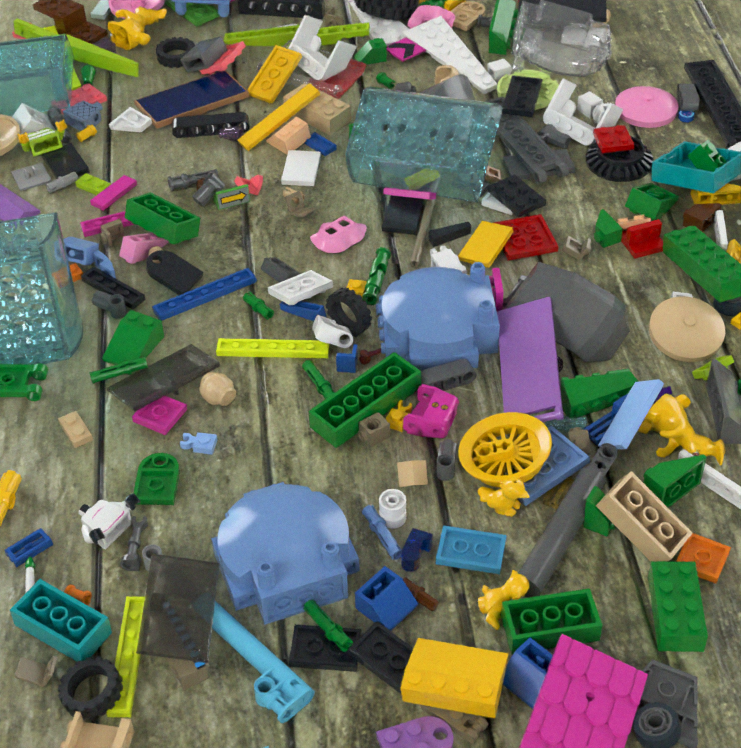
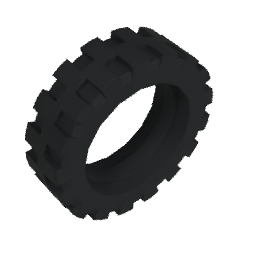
M167 38L165 41L157 44V61H159V64H163L164 67L180 68V66H183L180 59L195 44H193L192 40L189 41L188 38ZM173 50L186 51L178 55L166 54Z
M342 287L326 299L328 316L335 320L336 324L347 327L352 336H359L371 326V311L367 308V303L354 290H349L346 287L343 289ZM341 302L352 310L357 322H354L345 314Z
M88 657L85 658V661L80 660L75 663L76 665L73 668H68L67 674L62 676L60 680L62 683L58 686L60 693L58 697L71 716L74 717L77 711L81 712L83 720L85 718L95 719L98 715L103 716L106 714L108 709L111 710L115 706L116 700L119 701L121 697L120 691H123L122 677L114 664L108 659L103 660L102 657H96L95 659ZM100 674L108 677L104 690L96 698L83 702L74 700L75 690L83 680Z

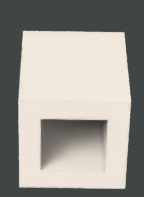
M505 59L488 63V73L496 83L504 75H511L512 67Z
M589 91L578 97L577 110L588 118H592L596 105H600L603 100Z

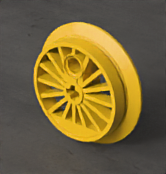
M518 412L499 413L486 417L474 424L464 434L459 445L458 454L463 468L471 476L484 484L499 487L501 482L512 477L519 478L525 483L532 479L543 467L551 452L552 438L546 425L531 415ZM506 434H510L509 439L505 438ZM511 465L514 467L517 473L512 474ZM506 467L508 470V475H504Z

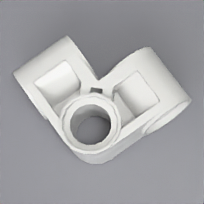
M320 315L316 316L312 328L316 339L342 348H348L352 345L353 336L347 327L336 324L335 320ZM342 335H348V337L345 340H340V337Z

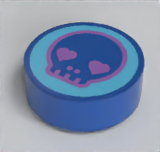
M680 110L678 119L685 123L692 122L695 113L694 111Z

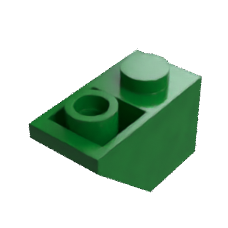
M709 140L699 145L687 155L695 167L701 170L714 172L715 168H720L726 164L725 158L719 154L715 145Z

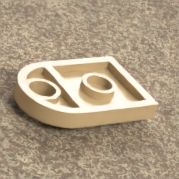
M473 1L459 4L450 11L455 14L453 26L463 31H468L478 23L479 14L485 16V7L481 3Z

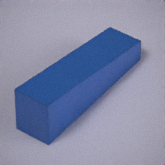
M283 301L279 304L282 311L314 321L317 315L326 317L324 305L299 301L295 305H288Z

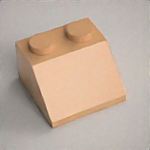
M295 117L269 137L266 142L288 155L289 150H296L308 138H311L308 123Z

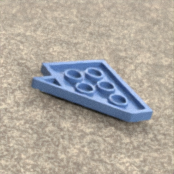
M552 425L548 427L552 438L551 452L541 470L532 479L524 483L529 498H518L525 506L590 463V457Z

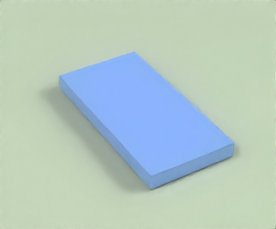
M660 379L634 383L600 441L599 447L604 443H609L615 446L616 449L628 448L664 385Z

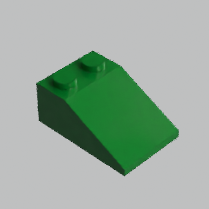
M647 183L632 187L625 207L629 208V211L632 213H640L654 221L660 219L679 200L680 196L653 183Z
M130 310L120 321L102 360L118 365L125 363V360L132 361L142 357L147 358L165 337L162 321Z
M703 454L661 462L645 471L643 483L669 508L701 484L707 457Z

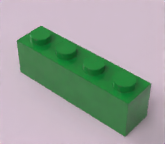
M629 368L608 371L604 375H600L599 372L592 373L590 377L576 375L575 379L561 377L560 391L563 412L569 420L611 407L613 402L629 394L634 383L639 381Z

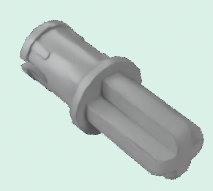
M72 172L63 177L59 176L58 179L45 184L46 189L50 194L61 188L65 189L67 185L78 180V175Z

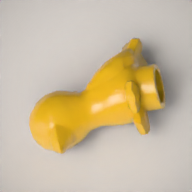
M516 477L501 482L499 485L500 489L498 490L483 486L478 489L480 501L487 502V505L494 508L496 513L513 517L516 514V510L513 508L520 509L521 503L517 500L518 498H529L523 481Z
M512 570L510 577L502 587L491 590L486 585L482 586L484 596L478 598L479 609L482 614H487L486 622L495 630L500 629L499 618L501 617L502 602L520 599L526 595L529 589V581L526 576L518 574L515 570Z

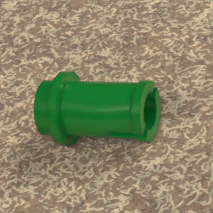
M380 72L377 74V83L385 85L388 89H392L395 86L393 84L395 81L390 79L386 73Z

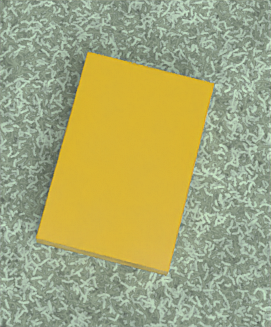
M481 221L459 253V261L471 264L481 262L485 267L490 268L512 235L513 228Z

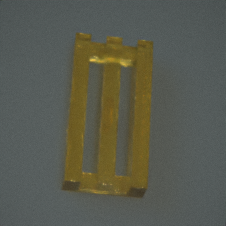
M572 476L563 480L562 486L552 501L550 500L561 483L550 489L543 499V504L557 509L559 505L556 503L568 484L572 485L574 482Z

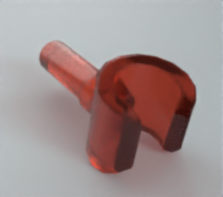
M381 348L367 352L365 349L361 350V357H359L361 364H368L371 361L370 357L381 353Z

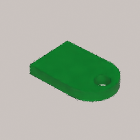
M155 453L141 461L133 492L140 500V503L135 505H174L180 474L179 464L175 457L167 453ZM159 461H164V462H165V463L162 464V465H157V464H156V463L159 462Z

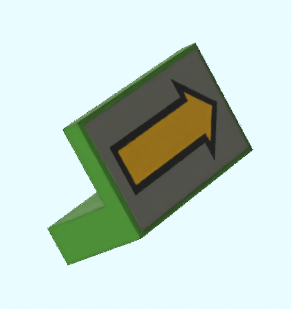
M248 184L215 192L216 195L213 196V201L218 210L250 202Z

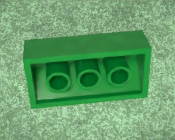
M496 0L489 29V53L506 55L507 49L511 47L510 39L513 38L514 32L512 28H515L516 19L514 18L518 16V9H516V2L514 0Z

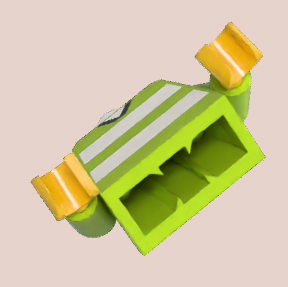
M64 119L60 122H55L56 131L44 128L29 134L27 132L17 134L22 149L25 152L31 150L35 157L62 148L61 140L63 139L65 129L68 128Z

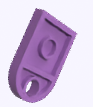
M434 716L420 717L376 732L381 748H453L452 729L444 720ZM438 732H443L447 737L444 740H438L434 735Z

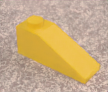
M727 183L715 193L691 189L690 195L694 204L741 203V186Z

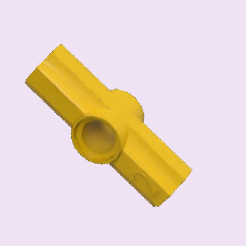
M7 470L0 480V526L7 511L12 510L15 505V493L22 480L21 475L12 470Z

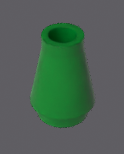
M85 65L81 69L83 85H92L96 70L92 65Z

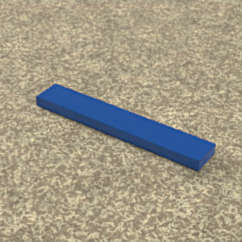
M246 268L152 306V310L158 319L163 321L257 282V279L251 270Z

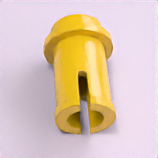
M87 125V128L76 133V137L80 142H83L90 136L94 137L97 130L94 125Z

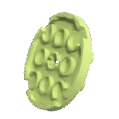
M517 70L514 71V74L504 75L498 81L497 95L505 99L513 75L543 79L535 110L549 105L559 85L556 80H552L550 75L544 72Z

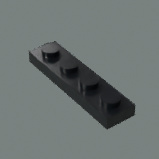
M94 266L81 275L84 283L100 292L102 291L109 295H122L125 305L132 310L146 300L143 293Z

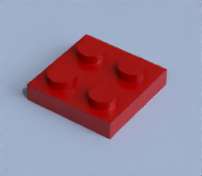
M625 125L593 129V135L601 153L634 150V143Z

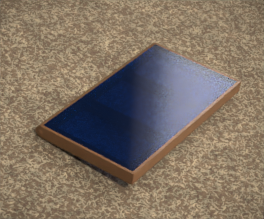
M224 70L136 99L134 104L144 115L151 118L152 124L158 129L172 124L173 119L177 117L201 115L207 113V111L249 97V91Z

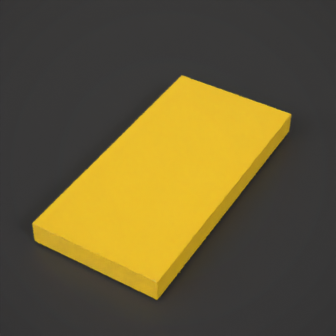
M275 45L247 89L249 96L273 104L301 60L302 54Z

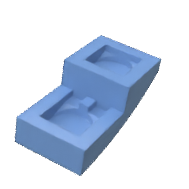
M99 250L93 252L95 267L116 278L114 267L107 256Z

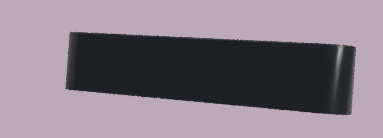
M245 112L177 117L172 121V134L176 138L245 133L250 128L249 116Z

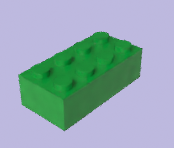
M151 192L127 199L125 219L131 221L132 224L141 226L146 231L156 234L157 237L169 241L171 244H179L198 236L201 219L199 216Z
M651 561L648 583L658 651L704 652L708 633L696 563Z
M590 588L502 602L501 620L511 655L529 638H532L545 649L556 648L561 634L581 643L600 641L603 625Z

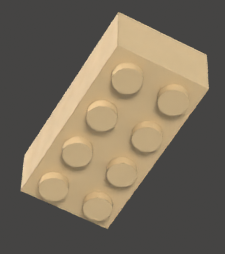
M303 83L285 95L283 102L285 103L308 84ZM319 90L320 95L292 117H298L307 122L308 125L331 136L351 122V106Z
M632 471L621 478L596 505L650 561L671 560L692 535V532Z

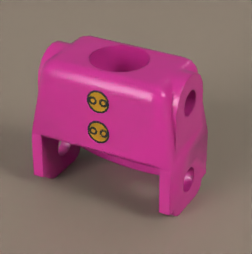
M422 384L417 391V398L420 402L411 414L408 413L404 417L403 428L408 434L419 437L445 438L457 414L459 400L456 396L437 387Z

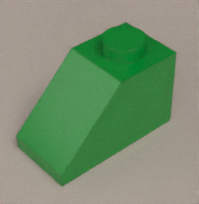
M383 38L368 40L354 55V59L366 63V65L386 62L387 46Z
M602 209L596 222L594 239L605 248L621 242L623 228Z
M594 486L586 499L584 528L608 536L611 529L615 530L616 526L596 507L605 494L599 487Z

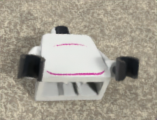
M135 493L128 495L123 502L99 500L93 507L87 504L82 505L79 509V515L82 516L81 531L85 542L88 544L94 543V545L99 544L106 550L132 524L129 510H135V504L140 503Z

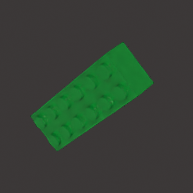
M696 226L673 230L663 235V253L718 302L741 297V264Z
M393 352L309 410L310 428L335 448H338L358 433L360 421L377 412L384 415L395 407L400 400H405L416 392L419 386H421V371Z

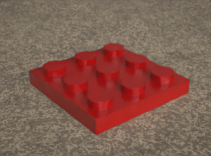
M542 214L493 222L513 228L512 235L502 248L508 261L558 252L559 246Z

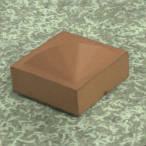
M485 165L483 168L484 180L492 183L501 181L500 170Z

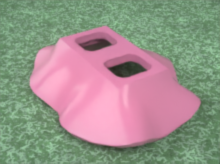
M423 5L415 10L407 25L411 29L426 21L442 16L452 28L455 14L442 7Z
M344 215L333 222L323 223L319 231L313 234L310 239L323 252L340 253L360 242L365 236L367 227L365 224L355 223ZM345 220L350 224L343 227L339 223ZM329 228H333L337 232H335L334 234H329L326 232V230H328Z

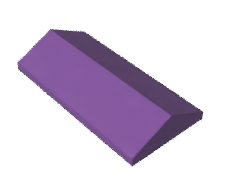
M0 184V220L15 229L40 214L39 209Z

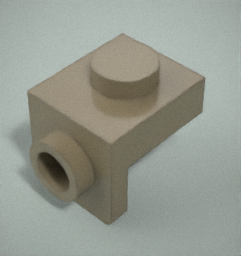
M120 219L101 225L102 233H100V238L109 248L113 247L112 240L125 236Z
M568 235L564 239L562 251L581 260L584 255L587 256L591 251V239L588 237L582 243Z
M581 427L571 428L565 434V437L584 453L590 455L591 447L588 430H582Z

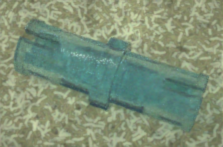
M564 416L562 420L546 421L545 425L547 428L552 425L557 430L568 432L571 428H586L587 419L586 417L569 418Z

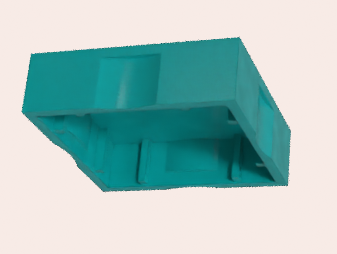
M684 141L669 153L662 155L652 162V181L715 193L741 174V152L716 148L719 154L725 158L726 164L720 168H715L714 172L697 169L687 156L701 144Z

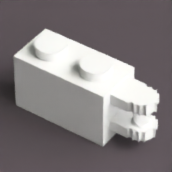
M444 245L440 246V252H437L435 248L430 249L431 267L454 268L467 274L466 267L462 266L458 256L451 249H447Z

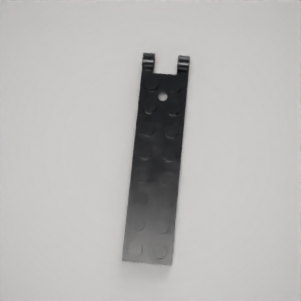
M715 60L685 63L684 69L692 84L695 85L700 99L725 142L726 149L741 142V106Z

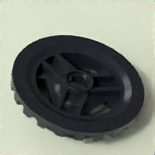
M631 136L634 150L602 154L597 142H595V144H591L589 149H587L585 160L590 171L603 179L615 182H630L643 178L651 171L653 155H651L652 152L647 149L646 145H643L640 140Z

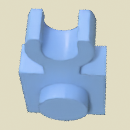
M197 432L196 436H192L190 433H183L184 441H180V447L182 449L193 448L195 453L213 455L217 443V435Z

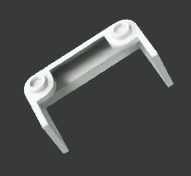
M304 15L288 49L302 54V58L297 64L314 79L324 81L346 69L356 46L338 40L330 58H326L318 52L321 46V39L317 36V33L323 21Z
M563 78L543 115V121L546 125H553L557 131L569 135L572 139L585 146L595 144L596 140L593 135L595 127L573 116L576 104L570 100L576 84ZM610 103L596 128L615 126L623 109Z

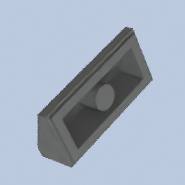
M277 257L264 258L261 266L263 272L278 282L300 275L298 271Z

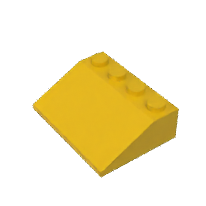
M418 638L401 684L402 700L404 702L496 719L509 653Z

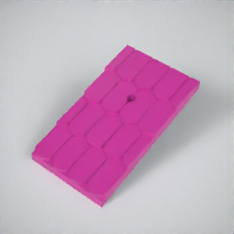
M561 634L519 748H625L648 674Z

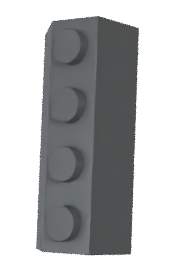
M712 359L706 388L718 440L722 439L724 444H741V395L737 393L738 383L734 381L733 373L718 360Z

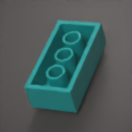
M39 579L10 609L15 626L76 662L80 660L85 661V658L91 657L112 634L107 616L42 579Z

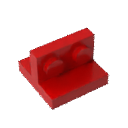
M658 219L627 227V231L622 232L621 242L634 259L663 251V240L660 238L662 222Z

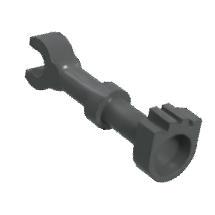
M136 516L131 518L133 533L132 537L128 540V553L122 557L120 563L121 567L127 571H139L142 560L136 552L141 545V532L148 526L146 516L143 517L141 522L136 521Z

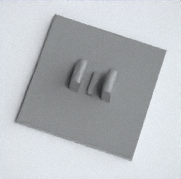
M42 162L11 171L20 191L52 182Z

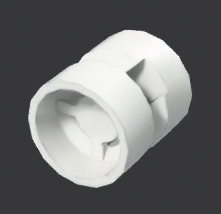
M397 489L384 491L379 497V516L384 518L387 528H399L406 521V496Z

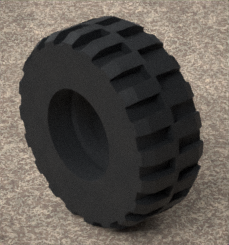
M354 0L357 8H360L362 12L386 20H405L406 18H411L417 9L419 0Z

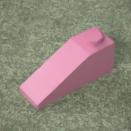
M154 233L123 236L119 256L126 259V262L135 264L147 259L151 248L155 246L162 248L169 241L157 237Z

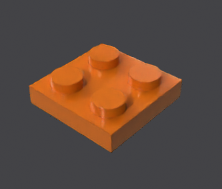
M692 533L684 543L676 562H695L698 577L716 584L731 547Z

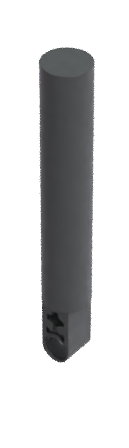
M602 444L589 466L583 467L518 572V574L526 576L529 581V589L525 597L541 595L585 519L587 497L594 486L599 487L601 491L605 486V475L618 454L616 447L612 444Z

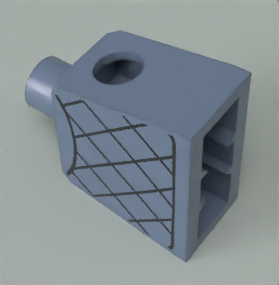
M81 101L63 111L65 123L80 131L87 128V125L96 126L101 122L100 111L103 107L99 102L90 104L86 101Z

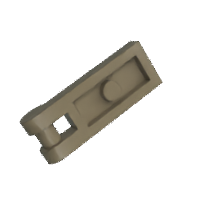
M421 705L423 711L430 716L444 720L453 732L470 743H474L478 738V733L484 731L488 726L487 721L481 716ZM469 723L471 728H467L466 725Z

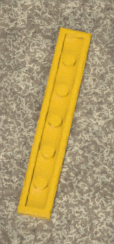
M309 83L240 137L238 143L247 151L251 150L320 95L319 90Z

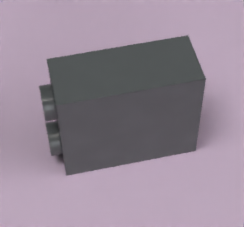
M220 36L198 42L180 60L187 73L207 69L228 49Z

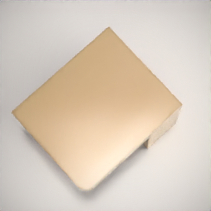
M426 460L397 462L400 487L428 484Z

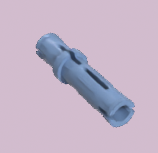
M373 505L366 506L362 510V514L368 520L372 532L377 534L392 560L401 558L404 552L388 530L384 518L379 516Z

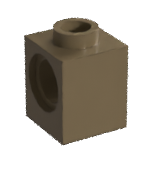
M377 412L359 422L358 436L362 442H366L369 447H372L390 438V424Z

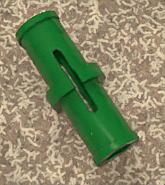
M250 291L244 294L243 301L249 304L254 312L260 313L266 320L273 317L274 311L265 304L264 300L257 298Z

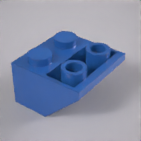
M386 566L355 592V609L374 623L376 621L390 631L418 606V602L403 579Z
M529 638L514 652L507 663L503 685L533 709L553 655L532 638Z

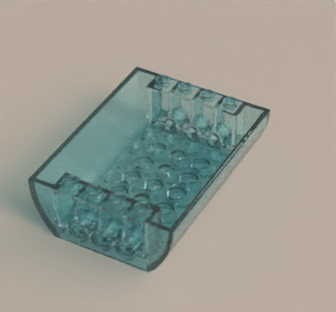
M66 34L0 42V114L14 115L21 103L40 112L48 111L52 107H58L59 109L71 107L74 55Z
M368 87L362 92L346 149V162L351 180L354 183L384 188L434 192L437 194L436 196L478 203L503 108L497 103ZM385 124H390L388 130H383ZM401 126H406V129H405L404 132H402V133H399V132H398V129H399ZM432 131H438L435 137H430ZM448 133H454L452 139H446Z
M58 213L0 221V364L35 365L37 363L47 364L69 360L81 344L83 323ZM5 278H12V279H13L12 281H9V282L4 281ZM16 293L15 296H9L7 294ZM18 321L24 322L21 325L16 324Z

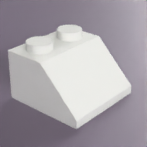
M21 103L12 116L18 122L21 134L25 132L29 134L44 128L56 131L48 115L24 103Z

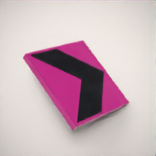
M407 37L387 46V52L402 62L426 51V49Z

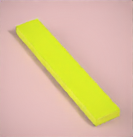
M218 338L216 355L329 358L330 344L319 340Z
M126 596L114 665L122 677L123 691H120L121 697L119 701L116 700L115 706L111 710L108 709L106 711L107 717H131L146 624L143 611L148 610V597Z

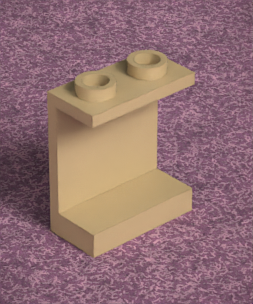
M76 711L73 720H70L68 723V735L66 740L61 743L60 748H129L134 734L131 719L122 718L119 727L87 723L83 721L81 712Z

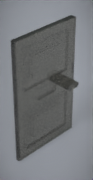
M190 344L153 363L148 368L142 369L107 387V391L133 411H137L171 392L174 395H179L178 388L220 367V363L193 344Z
M152 553L136 654L208 663L219 563Z

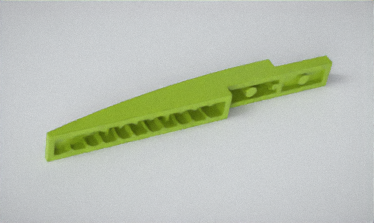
M21 19L13 20L14 33L32 40L34 46L85 64L129 76H139L138 62L68 34L61 36Z
M370 23L321 27L317 36L321 39V45L337 44L338 40L342 41V38L349 39L370 35ZM300 25L225 33L223 42L224 44H235L243 41L245 46H290Z

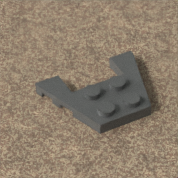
M652 659L642 670L648 676L640 703L646 705L658 702L672 707L677 713L678 719L682 720L680 725L681 735L677 743L689 748H697L698 677Z

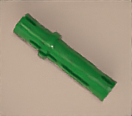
M142 357L132 361L125 360V363L89 372L92 383L125 374L131 375L132 372L148 368L146 358Z
M306 360L302 364V368L316 385L318 393L327 399L335 393L331 383L325 380L312 360Z
M308 600L304 604L303 610L325 632V636L330 641H333L341 651L345 652L352 646L353 641L344 633L342 626L335 623L319 607L315 600Z

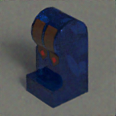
M412 528L401 551V566L405 571L413 572L419 568L423 551L430 552L432 548L433 534Z

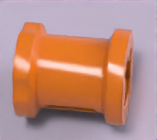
M72 584L65 588L64 592L86 605L90 604L92 597L90 591H81Z

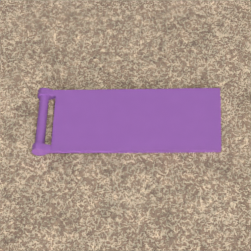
M546 297L498 311L504 413L518 412L530 415L555 408L553 412L534 417L542 422L564 419L551 298Z

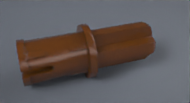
M407 577L403 578L416 601L428 610L435 611L439 602L427 594L424 587H419Z

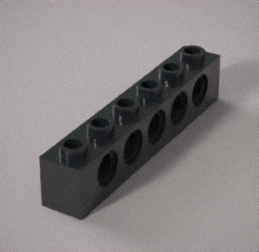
M238 0L239 14L303 18L304 15L316 19H323L325 0Z

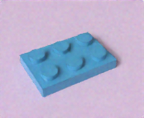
M443 525L436 564L500 574L506 535Z

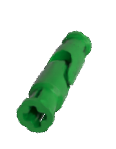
M380 247L376 250V258L373 259L369 278L365 285V293L362 295V300L367 305H375L378 301L377 295L381 291L388 267V260L391 257V252L387 248Z

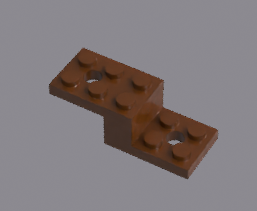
M38 0V2L33 4L34 10L54 19L58 35L65 36L68 34L90 44H94L108 35L106 29L86 20L84 5L75 1Z

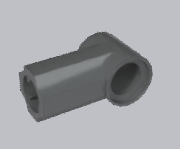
M547 124L537 133L546 144L551 143L563 149H567L571 142L569 135L557 131L551 124Z
M214 172L204 179V184L192 196L194 201L202 207L216 195L215 192L221 191L225 186V183Z
M98 290L93 294L92 304L109 311L113 318L120 319L127 314L122 295H109Z
M445 439L439 444L436 474L443 481L451 480L455 475L457 444L450 439Z

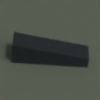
M468 221L429 230L428 239L433 247L471 234V224Z

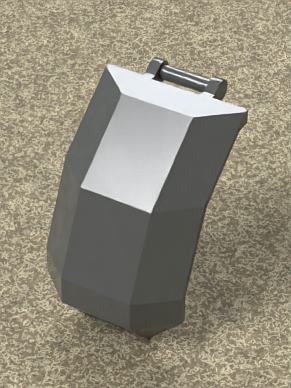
M537 262L528 276L521 275L514 289L507 298L503 299V307L507 309L550 297L552 300L556 342L575 353L584 362L610 360L630 332L626 305L616 296L577 273Z

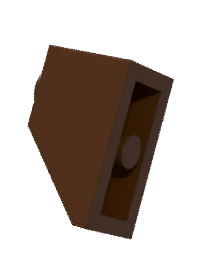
M694 204L691 208L685 210L683 226L686 228L688 226H696L703 232L714 223L715 213L717 210H721L722 204Z

